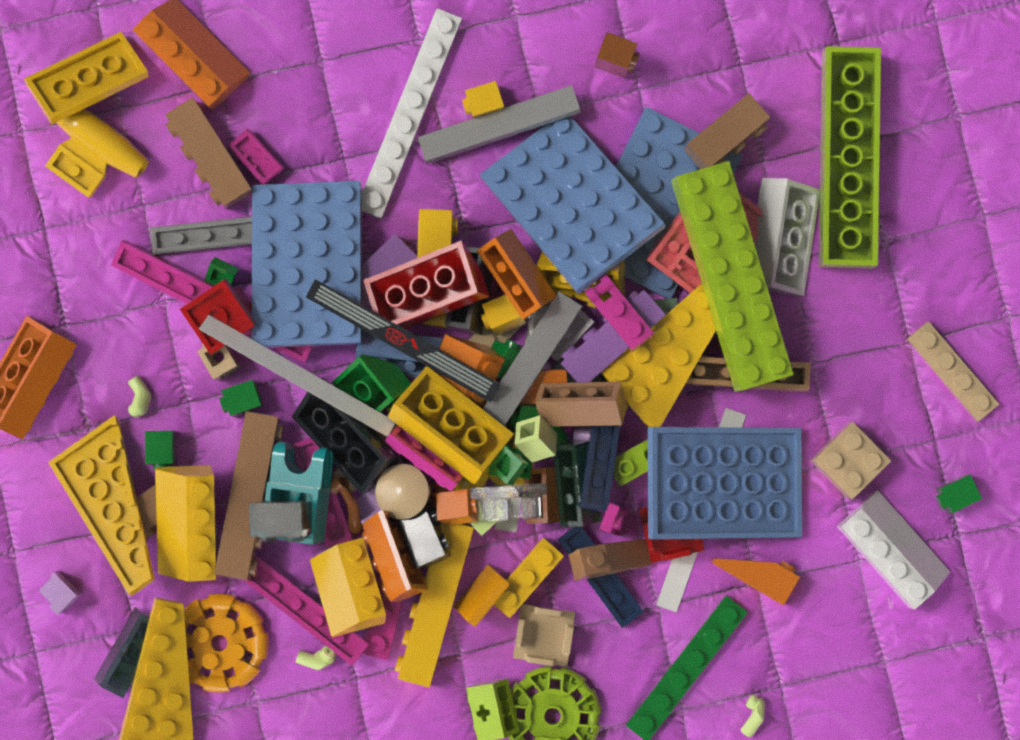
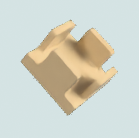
M522 604L513 658L526 660L529 663L567 667L573 637L575 612Z

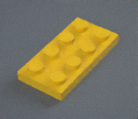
M119 32L24 78L50 123L54 124L149 76L147 69L123 33Z

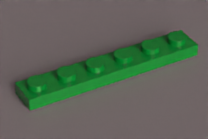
M725 595L625 725L643 740H650L748 612Z

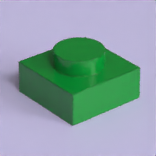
M214 257L210 262L205 281L216 285L226 278L233 287L239 269Z
M505 445L489 468L505 484L513 485L528 463L511 446Z

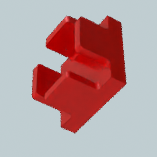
M226 278L180 308V311L210 355L225 346V344L199 330L208 315L241 334L257 324L250 314L252 303L240 286L233 289Z
M648 507L638 509L651 563L704 551L702 539H648Z

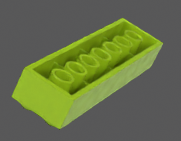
M826 46L822 51L819 268L873 269L878 266L881 47Z
M723 162L676 176L671 180L709 303V309L734 392L794 375L730 162Z

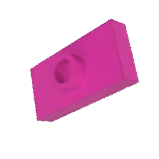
M248 128L228 145L229 149L262 185L269 184L285 170Z

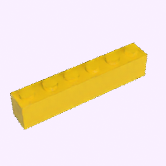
M443 523L439 524L443 534L446 533L452 543V548L450 549L452 556L428 568L427 575L424 577L428 590L421 592L419 603L413 602L409 618L414 619L411 630L406 629L402 645L407 646L404 656H398L395 671L399 672V680L430 688L474 527L464 524L449 526Z

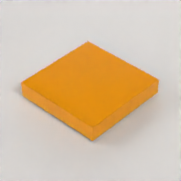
M487 564L453 607L467 622L475 627L508 588L509 583L494 568Z

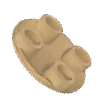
M397 464L386 469L379 477L375 490L376 500L381 510L388 511L392 518L404 520L420 513L431 494V488L424 474L416 467L408 464Z

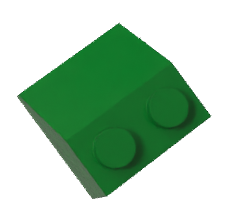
M365 354L360 355L331 382L334 387L380 413H384L411 385V382L396 364Z

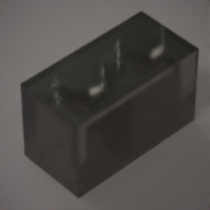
M257 501L249 503L250 537H260V542L277 541V537H286V542L303 541L304 536L312 534V501Z

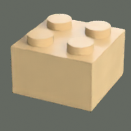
M848 422L809 460L847 499L851 500L891 462L854 422Z

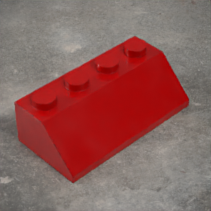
M463 241L456 242L363 280L373 312L404 330L489 297L482 272Z

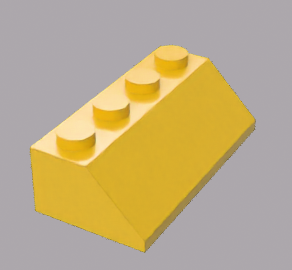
M428 366L423 369L398 398L387 416L474 485L514 435V433Z
M211 465L155 468L158 574L188 582L216 580V575L214 574L216 568L214 473Z

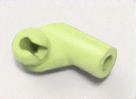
M139 375L128 381L129 386L135 393L132 405L129 406L128 410L130 415L135 418L144 415L148 411L152 399L150 391Z
M324 646L315 654L300 650L296 663L315 670H321L334 662L336 653L327 646Z
M755 694L751 695L746 702L747 708L752 709V712L741 728L742 733L748 737L754 735L763 723L766 703L762 697L758 698Z

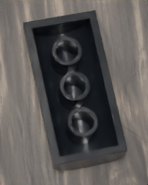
M320 378L326 381L327 383L331 384L326 378ZM310 392L306 393L292 415L296 423L319 448L324 447L332 450L333 463L362 495L376 487L379 477L386 469L398 463L399 457L371 427Z

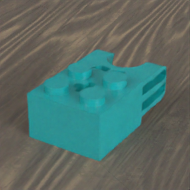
M279 441L274 446L272 453L270 479L266 487L261 537L311 545L324 542L333 452L330 448H319L313 453L309 468L306 471H302L295 463L294 447L288 442Z

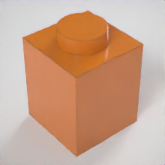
M468 489L436 493L438 521L447 526L478 522L481 503L477 494Z

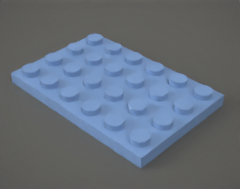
M645 107L616 165V169L664 222L666 228L624 259L625 278L666 299H671L678 284L646 259L657 239L664 234L680 212L671 180L676 176L700 170L684 151L686 145L700 133ZM731 153L725 158L726 161L730 162L733 174L743 156L740 153L736 156Z
M571 116L545 124L479 175L481 180L577 294H580L666 228L664 222Z
M360 181L252 185V317L257 323L252 327V340L264 347L363 344L362 329L306 298L316 279L362 305V183Z
M648 427V539L802 537V428Z

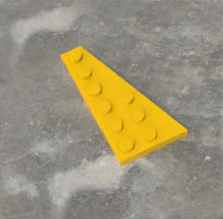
M702 284L650 328L654 332L650 339L633 352L630 348L625 350L600 373L608 382L622 383L626 403L647 427H661L716 331Z
M114 415L48 463L127 593L133 596L153 582L155 578L119 417Z
M159 597L154 598L119 740H193L184 604L182 602Z

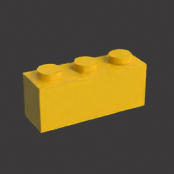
M542 537L508 576L506 581L509 583V586L494 605L508 618H511L564 555Z

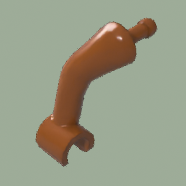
M335 476L331 479L330 492L333 494L340 492L348 507V528L351 533L358 534L361 529L364 530L361 523L359 504L348 488L349 480L345 477L338 478Z

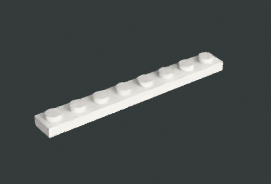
M438 8L436 9L362 192V212L380 219L383 218L462 22L461 17Z

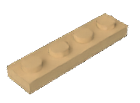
M929 321L925 322L906 339L976 422H979L999 405Z

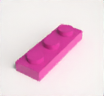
M397 426L386 438L385 442L396 453L402 454L409 459L417 469L426 472L441 487L452 491L462 480L463 476L400 426Z

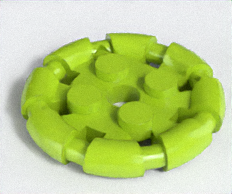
M544 666L526 673V677L519 683L515 682L510 689L516 717L517 708L526 710L525 719L517 718L520 732L509 736V740H526L522 735L528 730L535 737L533 740H567L573 734L579 740H596L601 727L599 724V714H602L600 700L595 689H591L586 684V679L579 673L565 667L551 669V666ZM550 680H560V689L549 688ZM534 685L539 692H536L530 698L526 691ZM576 689L582 695V698L577 702L570 695ZM550 708L557 709L561 714L559 721L553 724L548 723L544 718L545 712ZM580 713L588 714V723H579Z

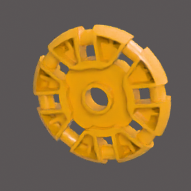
M209 594L208 598L203 600L198 598L184 608L185 630L189 623L197 626L193 635L186 632L187 648L192 647L195 656L188 659L189 683L192 685L194 683L203 687V690L208 692H230L231 688L236 686L241 688L247 685L260 672L261 669L259 667L263 659L266 660L268 654V632L264 631L262 625L264 620L259 612L247 601L243 603L237 600L236 596L230 594ZM212 608L215 616L206 619L204 610ZM230 609L239 612L237 620L227 616ZM251 626L255 636L247 639L244 628ZM216 635H222L227 640V647L222 651L216 650L213 647L212 640ZM246 650L253 654L250 662L242 659ZM203 666L206 669L212 670L209 677L200 674ZM233 667L235 676L227 678L224 670Z

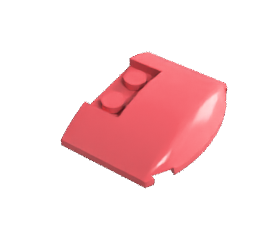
M739 192L755 244L759 233L757 231L758 215L762 217V209ZM679 212L664 234L657 239L646 260L691 293L702 282L681 212Z

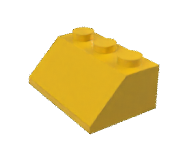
M364 538L337 544L310 559L332 638L385 623L386 612Z

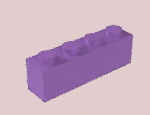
M396 234L362 265V306L371 311L373 310L363 280L417 259V255Z
M635 290L626 298L650 328L666 315L645 290L640 294ZM603 318V321L606 324L599 330L593 327L582 337L585 342L581 346L576 348L573 345L562 355L564 359L561 362L562 367L577 383L591 382L629 348L605 318Z

